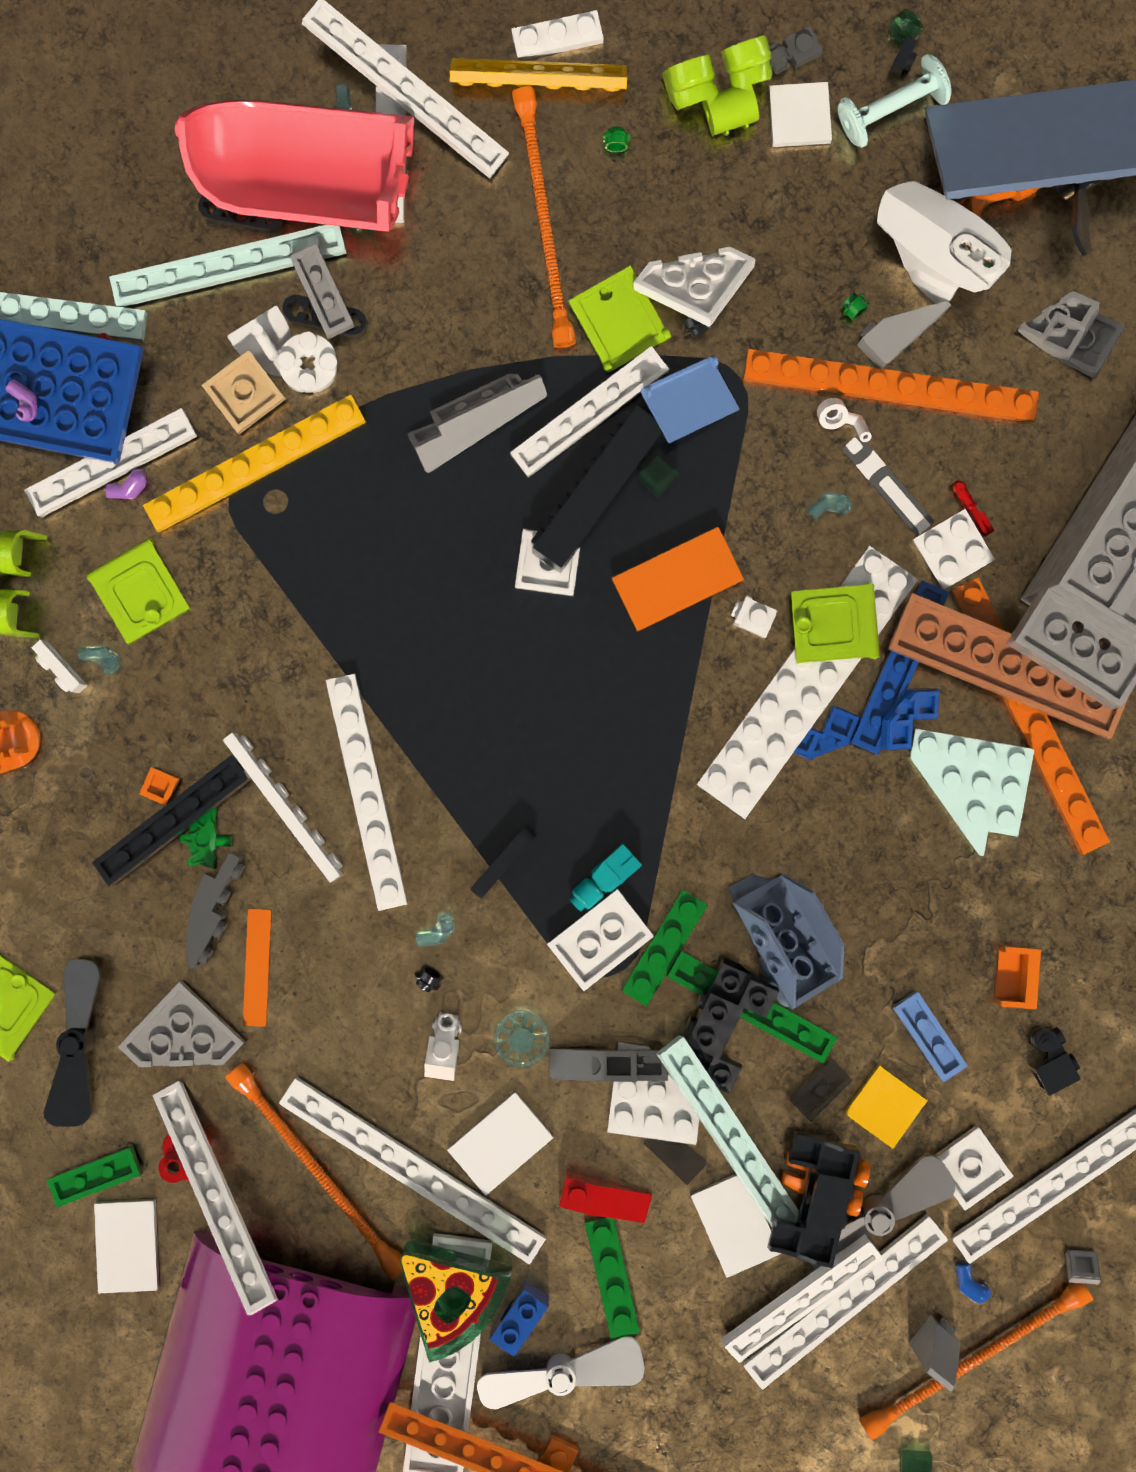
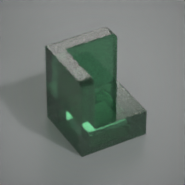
M657 456L645 469L638 473L637 479L659 498L678 479L680 471L676 468L674 470L671 469Z

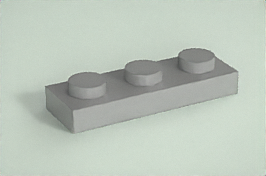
M317 244L290 255L291 261L327 338L330 339L355 327Z

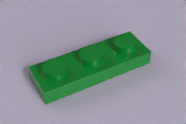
M132 1145L49 1177L46 1181L55 1205L58 1208L142 1175L143 1171Z

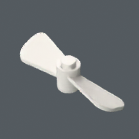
M624 1336L574 1358L566 1354H556L548 1360L545 1369L486 1373L478 1380V1394L485 1407L499 1409L548 1389L555 1395L564 1396L569 1394L575 1386L636 1385L643 1378L645 1370L641 1347L632 1336Z

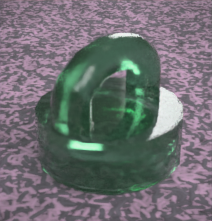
M903 9L892 20L890 25L893 37L900 43H904L907 36H903L899 32L898 27L905 35L916 39L923 32L922 22L909 9Z

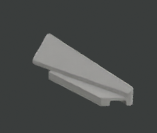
M507 374L430 411L434 421L433 424L407 433L427 473L432 472L547 396L544 383L540 375H535L527 380H521L518 374Z

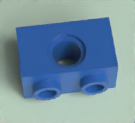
M524 1280L492 1326L489 1340L515 1357L548 1309L549 1296Z

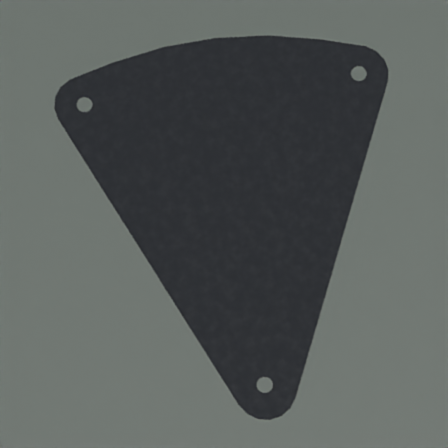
M598 355L552 356L470 369L389 393L358 407L366 423L229 495V514L237 531L345 675L356 674L360 695L489 867L525 825L537 834L499 880L546 943L550 942L590 910L584 908L580 912L569 900L573 895L572 890L583 879L587 877L591 879L592 869L610 855L621 843L630 850L642 866L616 889L619 890L646 926L648 923L712 596L637 632L612 578L716 527H719L724 537L748 417V393L741 378L729 366L719 362L717 369L740 410L671 443H668L664 434L660 437L580 546L573 596L515 588L523 529L538 531L542 528L546 530L552 522L548 518L558 504L563 507L569 498L566 496L567 491L575 481L580 483L586 475L583 472L584 468L592 457L598 459L604 450L600 448L610 433L615 436L621 427L617 424L627 410L632 413L638 405L651 416L653 414L640 393L529 478L510 455V452L632 360L607 373ZM659 355L669 368V372L662 378L706 358ZM507 374H518L521 380L530 379L535 375L541 376L547 392V396L432 472L427 473L407 433L433 424L434 421L430 411ZM272 489L283 491L288 498L286 509L279 514L269 513L263 505L265 494ZM603 891L604 897H603L599 902H601L603 899H605V898H606L608 895H610L611 893H609V892H606V893H605V891ZM641 947L603 977H609L625 970L638 956Z

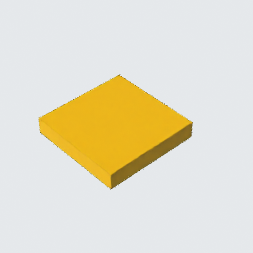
M877 1064L844 1110V1114L893 1149L924 1107L927 1100Z

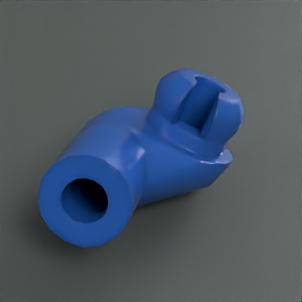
M968 1262L957 1263L955 1266L960 1292L975 1303L986 1302L991 1297L989 1286L978 1284L973 1280L971 1264Z

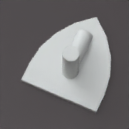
M276 305L227 337L240 355L249 350L267 374L282 377L278 365V356L280 355L281 348L292 338L284 316Z

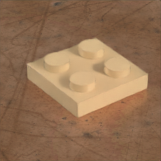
M249 350L202 385L238 434H241L286 400Z

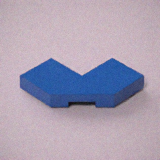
M917 688L907 690L882 719L881 749H912L913 720L938 719L940 689Z
M833 705L822 732L811 728L793 753L811 760L849 745L861 717Z

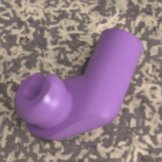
M11 380L6 386V391L19 400V406L17 407L19 411L16 412L17 418L23 422L34 420L38 414L36 394L17 380Z
M134 469L123 484H107L106 497L112 499L136 498L147 484L146 473L141 469Z

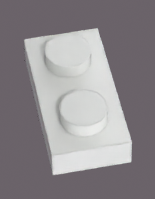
M39 640L31 647L37 654L35 656L36 661L45 670L50 668L57 676L54 679L55 682L65 692L70 690V692L80 693L88 686L49 642Z

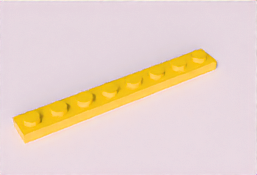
M349 395L144 504L143 507L156 531L160 533L361 426L366 421L352 395Z

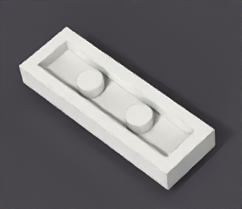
M597 10L511 29L518 61L603 43V34Z

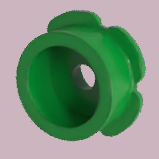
M610 127L602 136L605 149L610 152H623L627 150L631 135L626 133L623 127Z
M853 293L842 305L845 308L843 315L845 317L848 316L852 321L857 319L870 304L865 299L866 295L862 293L858 296L856 293Z

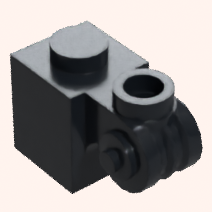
M1045 1027L1035 1028L1030 1034V1043L1033 1047L1044 1052V1056L1028 1064L1041 1091L1051 1096L1081 1080L1077 1072L1080 1066L1072 1053L1068 1054L1064 1050L1062 1044L1066 1043V1039L1058 1027L1053 1029Z

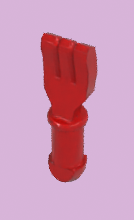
M955 481L953 483V491L957 494L964 509L968 511L982 538L994 532L995 530L985 513L975 507L977 502H974L966 487L967 485L963 481Z

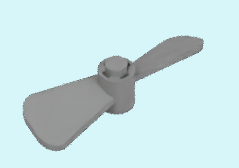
M923 1155L883 1196L871 1195L867 1197L862 1204V1215L847 1222L845 1229H842L836 1255L864 1234L867 1237L871 1234L876 1236L887 1235L893 1230L895 1221L950 1199L955 1192V1181L942 1160L935 1155ZM810 1263L815 1269L820 1267Z

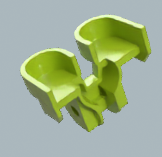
M766 35L733 45L721 52L730 79V88L718 91L713 81L715 73L709 54L684 61L666 69L662 73L669 100L676 110L679 111L702 101L711 136L721 133L727 136L729 135V130L741 126L743 129H748L749 124L757 122L759 120V109L752 84L771 80L773 73L769 62L771 52Z
M10 529L1 531L0 576L31 577V572L23 571L17 566H21L23 539L47 540L48 536L28 530ZM15 589L0 590V635L40 638V634L16 629L18 604L11 603L16 595L29 596V591Z

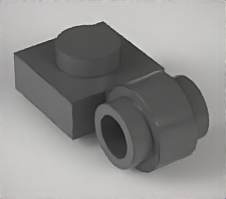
M808 26L785 37L782 42L784 46L781 47L780 43L771 45L769 47L771 52L769 62L772 71L775 74H779L789 68V60L792 61L796 69L821 57L823 50L811 26Z

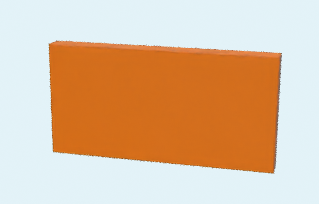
M716 527L613 577L612 581L638 632L744 581V578L719 527Z

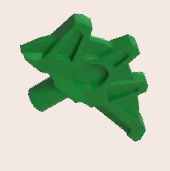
M217 806L190 827L189 834L181 835L180 837L181 843L188 844L192 854L187 859V864L190 867L203 865L215 869L217 862L215 854L218 846L232 847L233 836L219 835L217 831Z

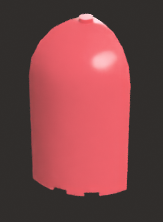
M228 100L201 104L182 113L176 120L175 134L179 137V148L185 172L198 192L218 208L240 215L389 232L400 213L399 207H397L398 198L405 197L409 175L404 174L406 156L412 157L414 116L273 101Z

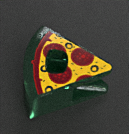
M409 1240L404 1246L405 1253L400 1257V1265L430 1363L458 1352L482 1333L495 1316L506 1295L511 1279L512 1266L431 1244Z

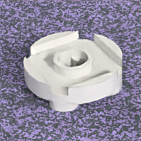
M304 332L290 338L283 345L278 356L279 370L283 380L290 388L297 392H321L328 388L336 377L338 363L334 348L325 338L312 332ZM304 357L315 358L313 362L315 368L313 370L309 368L301 369Z

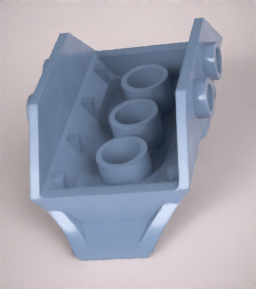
M752 874L728 887L732 896V903L761 955L760 969L766 981L779 987L776 998L780 1004L792 1010L843 979L844 943L814 891L785 874L777 878H763Z

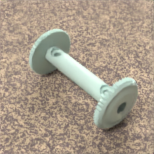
M930 54L924 55L921 59L922 77L857 110V107L850 98H842L838 105V115L849 140L858 147L866 146L868 136L865 126L928 93H931L938 104H947L951 97V84L948 74L938 58Z

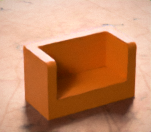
M998 944L994 993L995 1004L1001 1007L1037 1009L1041 949L1030 946Z

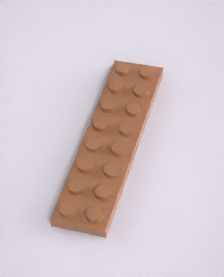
M914 593L909 595L889 644V650L1106 739H1112L1127 700L1122 708L1109 709L1007 645L1006 643L1011 637V633Z

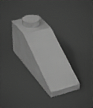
M947 300L882 319L877 325L872 321L860 333L863 338L857 346L877 368L884 369L938 320L951 304Z
M930 1315L909 1344L925 1371L952 1392L956 1384L960 1341L954 1334L956 1331L954 1326L944 1318L938 1321Z

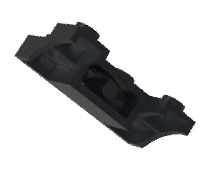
M723 957L708 991L702 990L696 1004L699 1010L695 1017H689L684 1032L687 1033L685 1040L716 1087L730 1094L742 1069V1064L724 1056L722 1053L743 1009L745 1008L767 1017L778 995L779 987L762 980L745 969L741 964Z
M795 1131L788 1161L791 1164L810 1169L797 1222L774 1218L767 1246L771 1252L793 1256L817 1266L833 1268L841 1231L847 1225L848 1216L846 1210L848 1202L854 1196L855 1186L853 1181L861 1152L855 1145L829 1141L823 1136Z

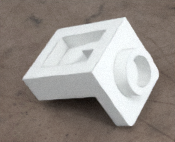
M746 595L743 601L737 600L731 613V616L735 617L733 625L766 638L777 610L752 600V597Z

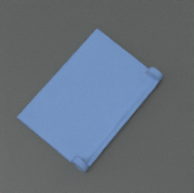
M710 356L641 388V394L668 443L740 410L717 369L719 362L716 356Z

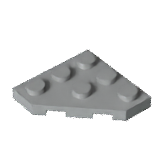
M180 981L126 1037L118 1048L138 1067L224 1065L246 1041L183 981Z

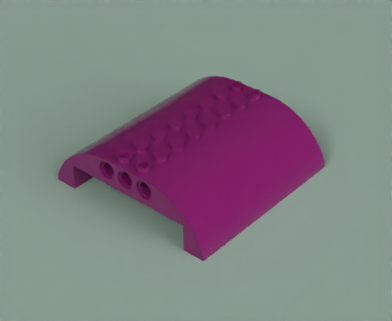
M195 1230L132 1462L135 1472H376L386 1436L378 1433L389 1402H395L418 1315L410 1288L395 1284L392 1294L261 1259L278 1300L253 1315H247L213 1235Z

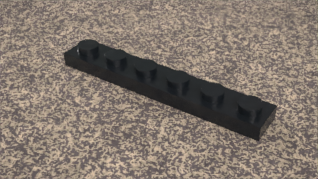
M234 755L229 756L94 860L92 864L106 884L114 886L248 783L251 777Z

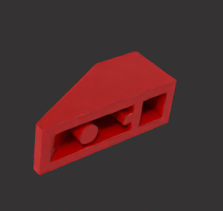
M567 1170L559 1196V1207L587 1215L645 1223L653 1194Z

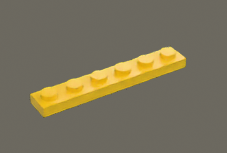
M452 58L450 82H457L463 86H469L474 83H486L492 87H499L503 84H515L517 87L539 85L549 89H559L562 86L574 87L577 90L603 88L606 91L614 92L620 89H627V65Z

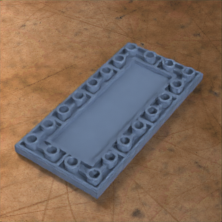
M1136 80L928 106L925 108V118L946 200L1136 176Z

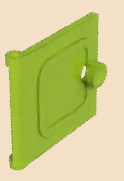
M631 265L568 301L607 373L638 357L649 347H655L671 338L670 331L667 328L665 329L648 296L634 290V281L637 276Z
M151 538L144 540L86 574L87 580L94 587L128 645L191 609L155 549L154 541Z
M873 583L791 591L797 664L859 658H880Z
M0 955V1056L10 1062L14 1059L15 1052L57 993Z

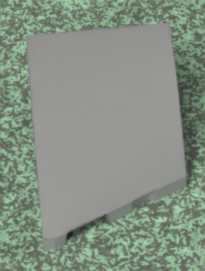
M1072 291L1062 297L1057 304L1050 305L1042 310L1039 316L1027 324L1025 322L1021 324L1018 332L1061 362L1096 379L1124 333L1125 325L1098 314L1100 302Z

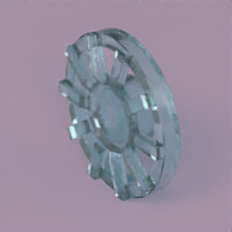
M520 1011L507 1015L501 1020L495 1031L494 1045L496 1052L505 1063L513 1067L526 1068L537 1064L545 1056L549 1047L550 1038L545 1023L538 1016L530 1012ZM515 1017H523L522 1027H518L514 1019ZM531 1018L536 1022L528 1029L526 1028L527 1019ZM510 1020L515 1030L511 1031L503 1027L504 1024ZM540 1025L544 1033L533 1035L532 1032ZM500 1031L510 1035V1038L499 1040ZM545 1038L544 1047L534 1043L533 1041L535 1039ZM510 1043L511 1047L503 1053L500 1045ZM531 1047L541 1051L536 1058L533 1057L530 1051ZM514 1050L517 1051L516 1061L509 1059L506 1056L511 1054ZM522 1052H526L531 1061L520 1062Z

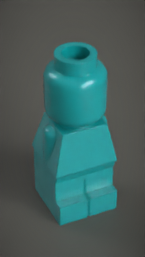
M621 843L610 855L592 869L591 879L587 877L573 888V895L569 900L580 912L584 908L591 909L604 897L603 891L605 893L614 891L639 869L642 864Z

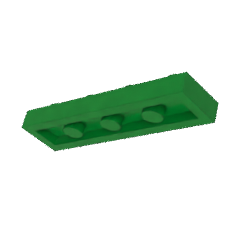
M681 890L622 987L621 991L647 1007L708 906L706 903L685 890Z
M600 1216L586 1219L584 1223L610 1338L615 1339L640 1333L615 1219Z

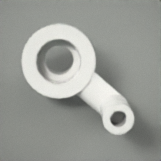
M829 398L818 406L817 417L824 428L837 429L846 423L854 425L862 442H867L871 439L872 435L863 416L848 412L841 399Z

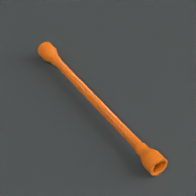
M525 86L513 90L512 97L514 109L519 115L521 125L524 128L530 171L532 172V183L554 308V320L551 330L553 345L555 348H564L575 345L576 336L574 327L568 318L567 310L564 308L563 293H561L560 275L557 267V257L555 256V245L534 127L536 124L535 112L537 107L535 88Z
M242 1062L224 1078L233 1089L244 1094L249 1101H254V1104H257L256 1107L262 1110L261 1113H264L263 1115L266 1116V1119H269L268 1121L271 1122L273 1128H276L275 1130L278 1131V1134L283 1137L286 1143L288 1142V1146H290L292 1151L298 1154L297 1157L303 1160L302 1163H305L304 1165L307 1166V1169H310L309 1171L317 1178L316 1180L319 1181V1184H322L321 1186L324 1187V1190L329 1193L332 1199L334 1198V1202L337 1201L338 1207L344 1210L343 1213H346L348 1219H351L350 1221L353 1222V1225H356L355 1227L358 1228V1231L368 1240L367 1242L370 1243L373 1252L378 1257L381 1269L390 1280L396 1278L404 1271L401 1262L402 1254L388 1246L384 1240L382 1241L379 1236L377 1237V1234H374L375 1231H372L373 1229L370 1228V1225H367L368 1223L365 1222L363 1216H360L358 1210H355L356 1208L343 1195L344 1193L341 1192L339 1187L333 1184L334 1181L328 1178L329 1175H326L327 1173L324 1172V1169H321L322 1167L314 1160L315 1158L312 1157V1154H309L310 1152L307 1151L304 1145L302 1146V1142H300L298 1137L292 1134L293 1131L287 1128L288 1125H285L286 1123L283 1122V1119H280L281 1117L273 1110L274 1108L270 1104L268 1105L269 1102L266 1101L263 1095L261 1096V1090L256 1085L253 1073L246 1064Z
M1083 1283L1070 1284L1061 1296L1053 1301L1052 1306L1049 1305V1308L1046 1307V1310L1043 1309L1036 1316L1033 1315V1318L1030 1317L1026 1320L1027 1322L1024 1321L1017 1328L1014 1327V1330L1011 1329L1010 1332L1008 1331L1001 1338H997L998 1340L988 1344V1347L985 1346V1349L978 1350V1352H975V1355L969 1356V1359L966 1358L962 1363L959 1362L956 1379L970 1371V1369L980 1365V1362L983 1363V1360L986 1361V1358L993 1357V1354L996 1355V1352L999 1353V1350L1002 1351L1006 1346L1011 1345L1012 1342L1015 1343V1340L1018 1341L1019 1338L1021 1339L1028 1332H1032L1031 1330L1041 1326V1323L1044 1324V1321L1051 1320V1318L1057 1316V1313L1063 1314L1068 1310L1081 1308L1091 1302L1093 1297ZM933 1379V1381L931 1380L930 1383H927V1386L920 1387V1389L911 1393V1396L908 1395V1398L904 1397V1399L898 1401V1404L895 1403V1406L889 1405L884 1409L871 1411L861 1417L859 1421L869 1438L874 1440L885 1433L890 1424L898 1419L897 1416L909 1410V1407L912 1408V1405L915 1406L922 1402V1399L925 1400V1397L931 1396V1393L934 1394L938 1389L941 1390V1387L944 1388V1386Z

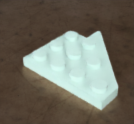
M915 728L909 757L978 855L984 856L988 832L1018 837L1035 749Z

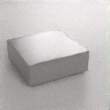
M1066 1251L1068 1282L1098 1285L1101 1281L1097 1252Z

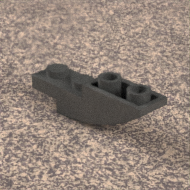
M235 851L228 853L217 875L212 872L204 873L194 896L186 935L188 967L192 969L199 967L201 964L206 965L213 953V949L210 948L215 938L219 939L227 927V923L224 922L227 914L217 908L218 906L223 907L231 894V891L227 889L232 880L237 881L245 868V865L241 864L245 856Z
M550 1048V1079L610 1082L668 1081V1071L656 1054L659 1050Z

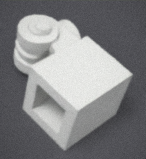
M439 1012L435 1022H432L435 1037L429 1036L425 1059V1077L454 1081L459 1053V1040H455V1037H457L458 1033H461L462 1025L459 1015Z

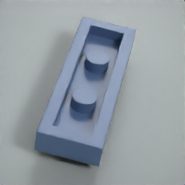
M914 991L892 1006L943 1083L968 1067L918 991Z

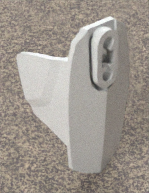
M915 181L902 183L885 191L878 209L877 224L894 239L903 266L909 272L911 281L935 304L947 300L950 302L959 287L972 292L989 289L1010 266L1011 248L994 228L967 208L951 199L946 200L944 195ZM986 263H992L994 266L991 268H987L984 265Z

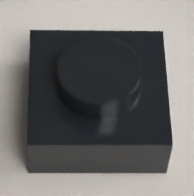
M909 36L906 37L889 74L899 79L904 69L908 71L911 69L918 55L913 52L918 42L917 40Z

